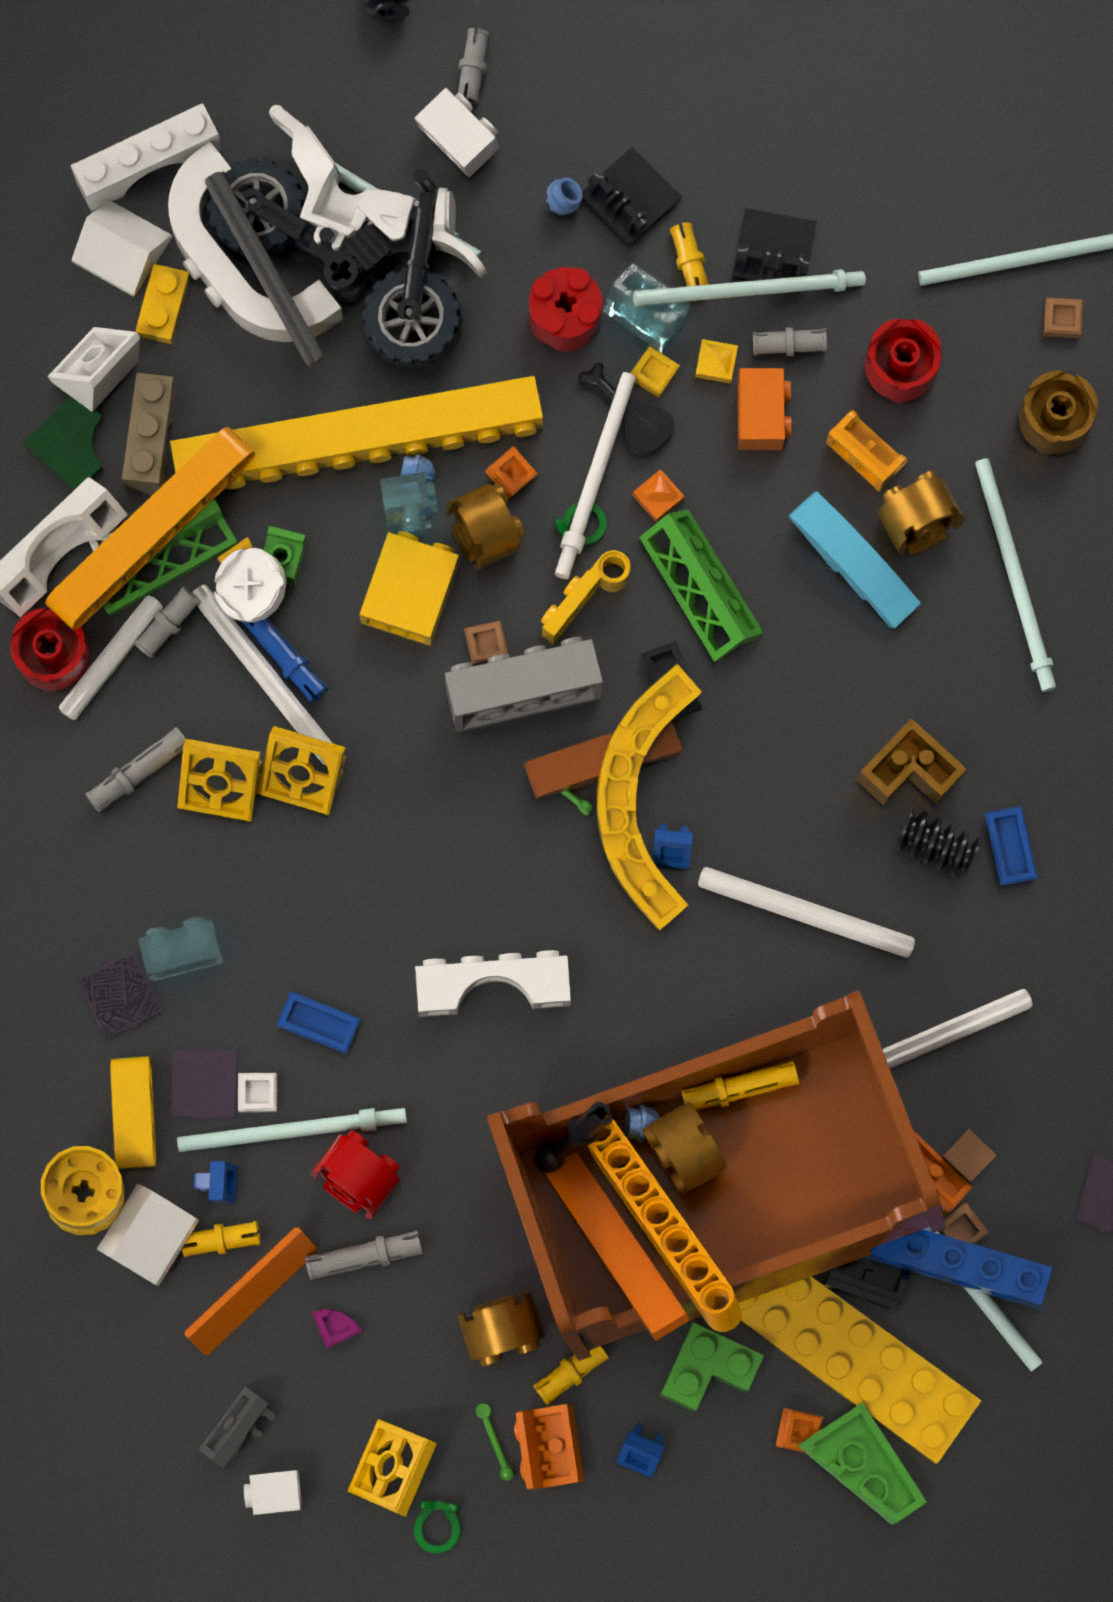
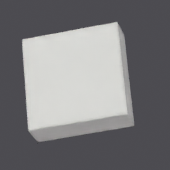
M238 1073L239 1113L277 1112V1073Z

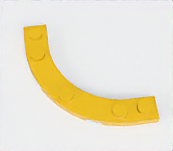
M678 664L648 688L621 719L605 751L597 787L599 832L610 866L623 889L658 930L666 926L688 904L661 874L647 852L637 826L635 812L636 792L640 767L653 741L680 711L702 693Z

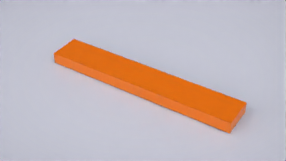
M574 1152L567 1156L563 1166L557 1171L544 1172L546 1179L654 1340L657 1341L690 1321L687 1313L578 1153Z

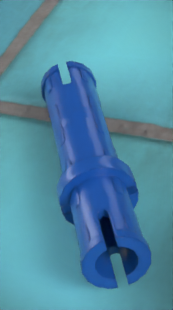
M268 618L254 623L241 622L282 668V675L287 681L289 679L292 680L310 703H314L324 696L323 693H326L329 687L310 668V661L305 655L300 656Z

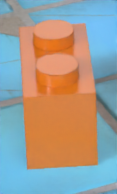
M740 368L737 379L738 450H782L785 438H791V416H784V403H790L791 381H784V368Z

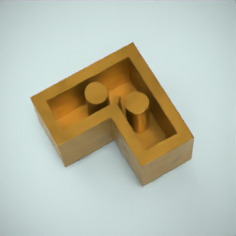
M911 718L860 771L856 781L883 806L908 780L914 783L937 805L962 779L967 768Z

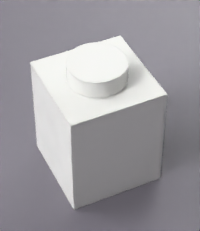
M299 1471L250 1475V1484H244L246 1508L253 1507V1515L302 1510Z

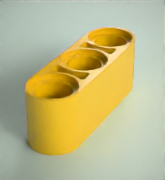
M150 1056L111 1059L115 1163L118 1169L156 1166V1139Z

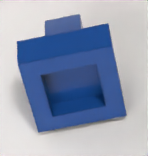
M660 824L658 830L655 829L652 861L655 866L689 869L693 833L689 832L687 826L682 825L681 832L667 831V824Z
M211 1161L210 1173H194L193 1189L209 1192L210 1201L221 1204H236L238 1166L225 1161Z
M636 1425L632 1432L629 1431L616 1463L652 1478L665 1448L663 1446L664 1437L662 1434L657 1433L654 1441L641 1436L644 1426Z

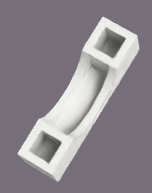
M202 103L71 165L75 181L92 212L109 200L113 202L124 197L127 190L146 174L163 166L184 163L194 152L209 141L218 152L222 148L219 134Z
M88 477L0 560V601L19 617L26 613L47 593L48 576L55 564L67 552L82 543L102 540L128 515L107 489Z
M548 950L537 952V958L525 959L521 958L520 953H507L499 955V960L484 961L483 956L462 957L461 963L446 964L445 959L424 960L423 966H415L419 1017L457 1014L464 997L475 987L487 982H504L516 987L526 996L532 1009L570 1006L568 957L559 956V951Z

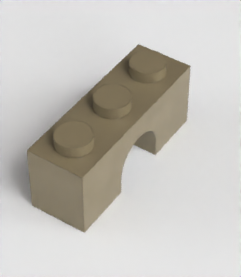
M136 373L122 481L126 492L154 494L165 483L168 461L166 457L167 433L169 425H173L177 396L174 377Z

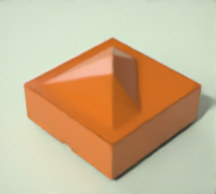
M514 446L484 471L495 484L499 483L503 487L508 499L538 474Z
M661 469L633 491L632 494L656 523L685 498Z
M783 1408L775 1446L805 1453L797 1445L821 1430L823 1417Z

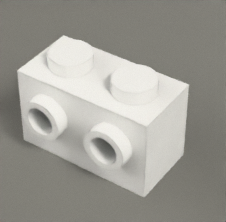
M445 88L415 117L419 128L470 178L500 149L495 137L498 131L486 118L483 117L479 121L470 112L473 106L461 93L458 92L454 96Z

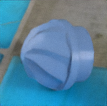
M571 178L556 179L548 186L545 202L549 204L550 211H554L559 215L573 213L578 209L582 200L581 187Z
M416 454L415 457L405 455L400 484L409 486V490L412 491L427 488L436 476L432 463L427 458L421 456V454Z
M639 1104L638 1108L628 1107L625 1118L626 1138L635 1139L636 1143L647 1141L642 1129L660 1118L658 1113L643 1104Z

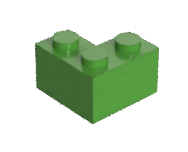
M693 1322L659 1396L695 1412L711 1377L746 1393L749 1391L764 1355Z

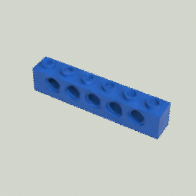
M924 1229L871 1249L872 1255L864 1257L1042 1310L1053 1268L945 1235L932 1233Z

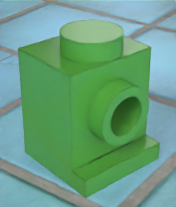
M269 526L264 551L272 556H275L278 552L288 555L285 561L279 563L284 569L286 584L296 586L307 547L306 536Z

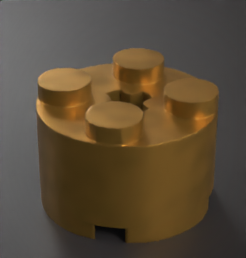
M1060 370L1042 374L1032 382L1019 409L1018 421L1023 436L1044 455L1062 454L1074 450L1084 442L1095 422L1098 408L1096 393L1089 382L1079 375L1074 376ZM1052 409H1054V411H1055L1056 413H1059V412L1063 411L1064 416H1060L1059 414H1054V413L1052 412Z
M928 471L916 479L915 483L905 488L896 486L888 490L882 496L885 503L878 511V517L900 555H904L905 549L909 551L910 555L938 545L948 538L945 534L947 529L953 525L955 530H957L965 519L944 480L938 477L935 471Z
M499 483L493 486L485 484L448 501L445 505L446 515L453 514L456 524L450 526L455 541L468 562L477 561L474 566L476 570L518 552L520 549L519 538L525 536L521 521L516 515L512 517L506 506L508 503L507 495Z
M690 1102L679 1106L642 1129L648 1143L657 1153V1160L668 1178L670 1177L681 1196L727 1169L723 1155L711 1134H708L703 1126V1121Z
M530 1291L523 1292V1300L517 1301L515 1294L475 1306L473 1307V1316L466 1318L465 1311L457 1314L470 1359H478L480 1367L502 1360V1353L512 1349H516L518 1355L539 1348L540 1343L538 1339L545 1335Z

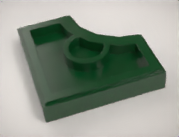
M70 397L24 441V444L74 491L88 477L93 480L103 470L102 465L95 457L93 441L95 432L104 419L96 409L92 412L73 397Z

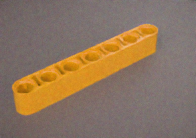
M229 427L220 430L50 593L45 604L72 630L81 627L245 470L254 459L256 452Z
M612 1119L608 1126L596 1134L595 1141L587 1145L593 1159L707 1324L718 1332H727L734 1329L741 1320L742 1312L732 1287L619 1126ZM604 1137H608L607 1139H605V1140H603V1141H599L600 1139H602V1138H604ZM623 1164H627L625 1167L618 1168ZM647 1191L643 1195L636 1196L640 1192ZM666 1219L662 1223L655 1224L658 1220ZM680 1247H686L684 1250L680 1252H674L676 1249ZM707 1275L701 1280L694 1281L698 1276ZM727 1304L721 1309L714 1310L717 1305Z

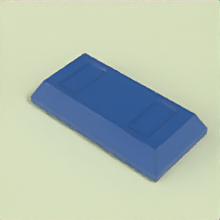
M1022 806L985 813L1000 885L1004 886L1038 879Z
M290 991L276 1026L347 1054L361 1019Z

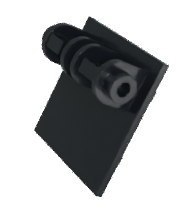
M633 147L602 174L598 171L595 172L588 179L590 185L582 191V198L629 245L682 198Z
M745 208L732 277L755 281L807 276L817 221Z

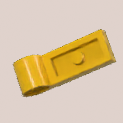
M607 551L601 555L590 570L586 571L582 578L576 575L565 588L563 593L567 597L559 607L553 604L541 620L544 624L542 627V637L554 645L599 587L608 592H617L625 588L629 581L631 568L628 557L620 551ZM615 564L620 566L624 573L618 578H610L604 574L603 569L608 565Z

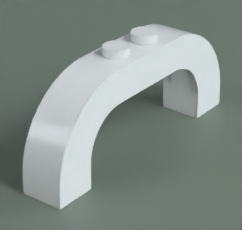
M209 141L183 163L170 189L168 202L169 218L176 243L186 259L182 263L194 280L200 277L208 287L204 291L216 308L222 305L233 320L242 328L267 340L293 342L270 299L252 289L202 224L203 212L207 206V201L211 199L205 179L215 172L224 171L226 173L231 169ZM320 280L300 294L292 297L314 337L324 333L343 320L340 305Z

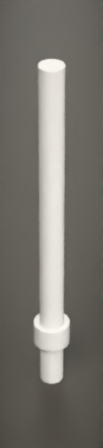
M623 372L570 529L564 532L560 544L563 550L555 571V575L559 578L569 579L576 555L582 552L586 540L583 534L636 379L633 374Z

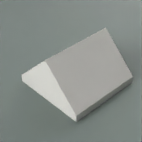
M109 200L86 217L71 260L76 265L135 297L150 274L153 264H156L172 239V235Z
M93 327L47 377L52 383L93 412L138 363L140 336L137 332Z
M137 1184L97 1250L159 1287L199 1220L154 1191Z

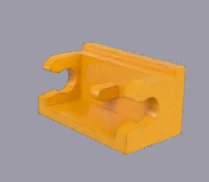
M851 410L828 433L826 444L879 492L908 462L903 454L899 455L862 422L854 410Z

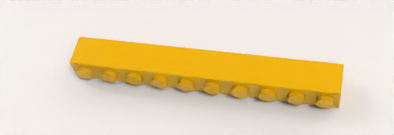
M535 376L234 429L232 431L251 447L256 454L245 470L225 489L240 488L245 486L247 481L258 479L264 483L275 482L282 479V475L297 473L298 476H309L319 472L320 468L331 466L338 470L353 467L355 462L370 460L371 463H381L390 460L392 455L406 453L408 456L423 455L428 452V449L442 447L444 450H453L464 446V442L479 440V443H492L498 441L501 438L500 436L514 433L517 437L533 435L537 432V429L543 428V416ZM217 433L170 441L175 472L185 465Z

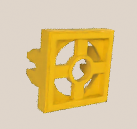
M273 726L268 739L257 794L329 815L333 806L335 792L344 772L343 766L347 758L344 755L346 747ZM291 747L299 749L296 759L290 762L279 760L284 749ZM311 752L318 754L324 760L329 774L315 771L313 765L309 762ZM296 765L303 766L308 770L310 778L305 781L297 780L291 775L290 768ZM276 772L285 775L286 780L291 784V788L287 787L278 778ZM311 783L324 786L316 792H302L303 788L308 787Z
M186 739L183 745L177 808L251 822L263 762L260 760V752ZM214 758L213 769L208 770L206 773L195 772L197 763L200 760ZM226 761L234 762L238 765L247 781L233 779L225 770ZM213 775L221 776L227 781L228 787L224 790L213 789L208 784L207 779ZM194 785L203 786L205 792L210 795V799L199 793ZM230 791L244 793L238 799L222 802V797L227 796Z
M378 1419L347 1492L406 1517L437 1443ZM406 1442H408L413 1452L409 1468L403 1466V1459L401 1457ZM392 1443L390 1450H386L382 1453V1451ZM393 1456L395 1459L394 1468L389 1475L384 1476L383 1465L389 1457ZM374 1469H375V1474H376V1477H377V1480H376L375 1485H374V1475H373ZM397 1477L403 1479L398 1492L384 1496L389 1482L394 1481Z

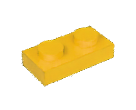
M153 264L135 330L140 337L172 344L190 279L189 272Z

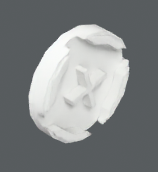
M258 548L240 549L231 553L222 561L214 580L217 583L216 592H214L215 599L221 610L233 619L241 622L254 623L269 617L279 607L286 589L284 569L277 558Z

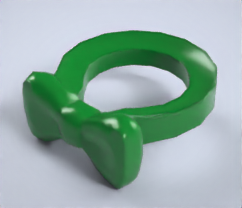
M578 503L572 505L566 511L562 520L557 518L553 522V526L561 534L562 538L564 532L568 531L571 518L575 514ZM593 504L591 512L597 516L599 528L595 534L585 537L584 546L597 543L604 536L607 528L606 516L603 510L596 504Z
M421 1500L419 1507L423 1508V1510L417 1517L414 1525V1537L418 1545L425 1551L434 1554L444 1553L452 1549L460 1535V1523L455 1512H459L460 1505L457 1503H444L443 1501ZM433 1510L444 1511L452 1525L451 1538L442 1545L435 1546L429 1544L422 1535L423 1522L431 1515Z

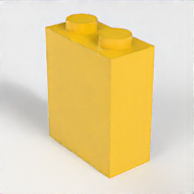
M399 531L396 535L388 532L359 614L361 624L431 646L459 567V555L454 553L453 548L441 543H433V546L419 542V538L413 534Z

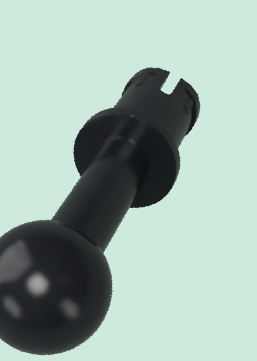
M596 1102L582 1116L572 1118L568 1124L569 1132L556 1144L547 1143L538 1148L535 1154L537 1168L543 1173L557 1171L563 1166L565 1156L578 1144L586 1146L593 1143L596 1139V1134L612 1122V1116H608L611 1113L609 1107L602 1102Z

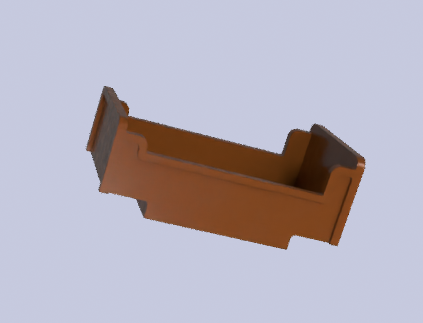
M859 990L816 1008L812 1012L813 1015L808 1018L549 1112L543 1113L538 1103L531 1102L487 1116L556 1324L578 1361L592 1357L591 1349L648 1330L546 1179L544 1173L535 1164V1154L538 1148L547 1143L556 1144L569 1132V1121L576 1116H582L596 1102H602L609 1107L611 1113L608 1116H612V1119L625 1135V1118L628 1107L638 1108L639 1104H643L655 1110L661 1118L679 1106L684 1105L682 1089L714 1082L716 1077L721 1076L722 1079L735 1077L744 1073L794 1061L799 1085L783 1087L763 1094L729 1102L727 1107L721 1108V1105L696 1111L703 1121V1126L708 1134H711L723 1155L727 1169L682 1196L678 1193L670 1177L668 1178L657 1160V1153L652 1149L648 1141L636 1143L635 1139L627 1138L733 1289L738 1303L872 1255V1248L928 1227L931 1228L932 1233L945 1229L942 1207L936 1188ZM604 1137V1138L600 1139L599 1141H603V1140L607 1139L608 1137ZM578 1144L565 1158L574 1152L578 1153L687 1313L689 1320L701 1317V1313L593 1159L588 1146ZM623 1164L618 1168L625 1167L627 1164ZM647 1191L640 1192L636 1196L643 1195ZM666 1219L658 1220L655 1224L662 1223ZM680 1247L676 1249L674 1252H680L684 1250L686 1247ZM707 1275L698 1276L694 1281L701 1280ZM727 1304L717 1305L714 1310L721 1309Z

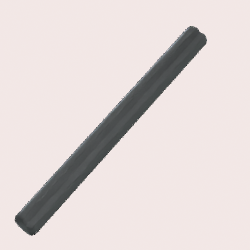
M220 171L213 173L205 179L207 188L305 364L309 367L319 364L324 360L323 352L226 178Z

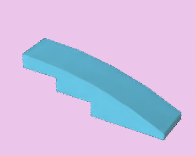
M814 491L789 515V518L834 572H839L858 596L871 604L889 628H896L921 604L871 545L817 491Z

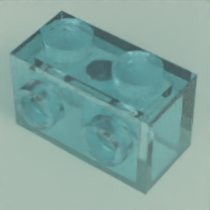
M632 263L611 284L603 312L662 352L682 332L691 304L689 302L635 306L633 302L634 291L665 289L667 287Z
M424 472L380 479L388 532L397 534L399 531H403L416 536L425 533L427 528H432L431 516L438 515L434 483L426 484Z
M195 917L183 921V927L168 931L167 926L156 927L145 932L146 937L138 938L146 975L149 980L153 982L224 963L213 921H205L204 917Z

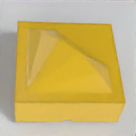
M702 339L695 377L731 384L738 345Z

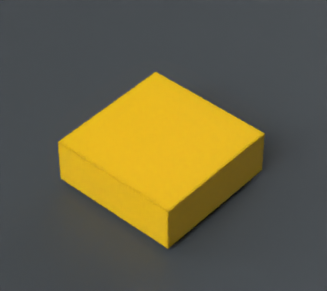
M649 346L630 374L636 377L635 383L660 398L679 371L680 365Z

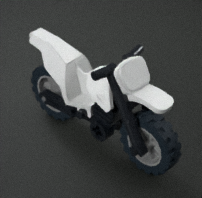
M280 105L272 106L269 114L273 122L293 139L292 156L308 184L309 191L307 197L297 178L290 173L288 168L281 163L279 165L275 164L273 160L264 158L263 161H258L256 157L247 158V162L240 164L237 161L230 165L231 169L226 173L224 171L221 172L236 198L245 203L246 208H243L246 216L250 215L248 220L252 227L257 222L260 228L265 229L262 232H256L267 254L275 253L277 256L285 252V247L288 245L303 253L309 260L324 267L325 278L335 296L346 303H352L362 298L366 291V281L370 279L374 283L378 277L384 275V272L388 271L397 261L408 259L405 261L404 268H401V272L395 273L391 271L385 275L386 279L382 282L378 280L372 286L373 292L370 295L367 294L364 301L366 307L362 311L364 331L374 350L388 363H395L397 367L404 369L406 367L422 369L424 368L423 365L430 363L432 366L440 362V357L444 354L448 356L453 350L452 345L455 341L458 342L461 335L460 328L463 325V315L453 288L439 274H433L436 250L447 252L461 259L481 278L487 273L478 257L466 245L454 237L456 203L452 191H449L447 188H439L438 190L426 170L418 169L414 172L413 178L420 189L419 201L409 195L372 188L356 195L346 194L338 187L339 175L341 174L335 162L309 126L305 127ZM261 185H269L275 188L265 197L261 193ZM254 186V188L246 190L243 194L241 193L246 188ZM209 192L211 199L207 201V211L210 214L209 221L221 242L230 251L240 253L242 257L246 258ZM280 194L283 198V208L272 202ZM402 297V301L399 304L395 302ZM436 304L439 309V319L426 317L427 311ZM390 307L397 311L399 318L386 321V315ZM404 325L399 340H396L388 331V329ZM428 325L436 326L435 331L426 338L425 334L428 330ZM410 332L418 333L421 341L406 343Z

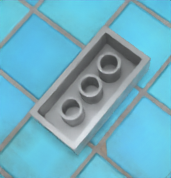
M573 637L562 641L561 646L546 649L545 645H539L526 649L524 651L525 655L510 658L509 654H500L487 659L488 663L473 666V663L467 662L451 667V672L445 673V684L456 733L601 699L603 681L592 639L583 641L582 637Z

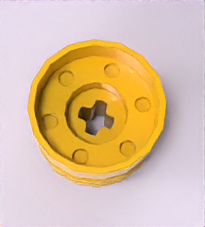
M73 1146L59 1152L47 1164L41 1178V1196L51 1220L62 1230L77 1236L95 1235L108 1229L119 1216L125 1203L124 1184L116 1163L105 1152L90 1146ZM83 1186H89L90 1192L94 1196H88L85 1202H80L78 1195L74 1194L75 1191L81 1192Z

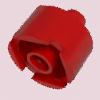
M556 268L546 272L533 283L529 296L530 327L539 341L553 347L555 350L566 352L580 349L593 339V336L599 329L602 319V294L597 283L589 276L587 271L581 268ZM567 306L568 309H571V312L565 313L564 309L560 307Z
M896 318L882 324L872 336L864 364L867 379L874 390L896 403H904L925 394L933 385L941 365L942 348L938 335L928 324L917 319ZM897 357L901 360L907 357L910 361L909 363L906 361L900 362Z
M45 608L35 609L27 613L14 627L10 647L11 656L21 675L31 685L47 692H55L73 685L83 676L90 663L91 656L88 640L81 627L72 630L51 609ZM50 645L56 648V651L50 654L45 652L44 648Z
M351 1130L347 1136L339 1135L313 1168L311 1175L315 1180L321 1175L326 1180L322 1188L341 1204L355 1213L360 1208L367 1210L365 1218L372 1219L399 1184L400 1179L397 1171L400 1169V1166L385 1154H381L380 1157L367 1148L369 1142L360 1134Z

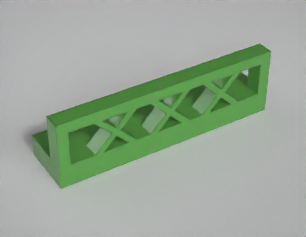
M215 499L148 562L161 566L156 580L150 583L136 580V573L126 583L128 587L125 597L113 604H110L108 600L103 605L109 617L238 544L224 520L221 509ZM218 524L227 539L214 547L200 544L203 532ZM196 536L195 542L189 541V539ZM178 545L193 548L190 560L182 565L168 562L171 549ZM198 550L206 551L197 556ZM164 554L163 560L156 559L157 557ZM166 568L173 569L165 574ZM134 586L140 587V589L132 592Z
M689 509L668 513L639 537L714 662L724 658L739 645L755 641L764 634ZM663 530L670 539L669 553L662 552L654 540V537ZM677 562L685 564L689 570L688 584L681 583L677 578ZM696 594L704 595L708 602L707 615L699 614L694 606ZM715 625L722 626L730 638V641L721 648L713 637Z

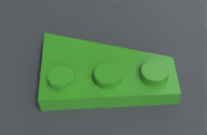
M863 1403L797 1445L891 1525L896 1524L927 1503Z

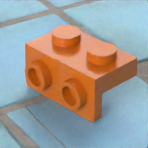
M574 1404L517 1411L514 1433L517 1441L520 1443L522 1455L520 1473L526 1483L527 1490L585 1482Z

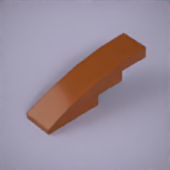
M672 721L655 738L643 759L641 767L647 763L677 756L683 751ZM613 733L525 762L524 767L536 799L598 783L603 757Z

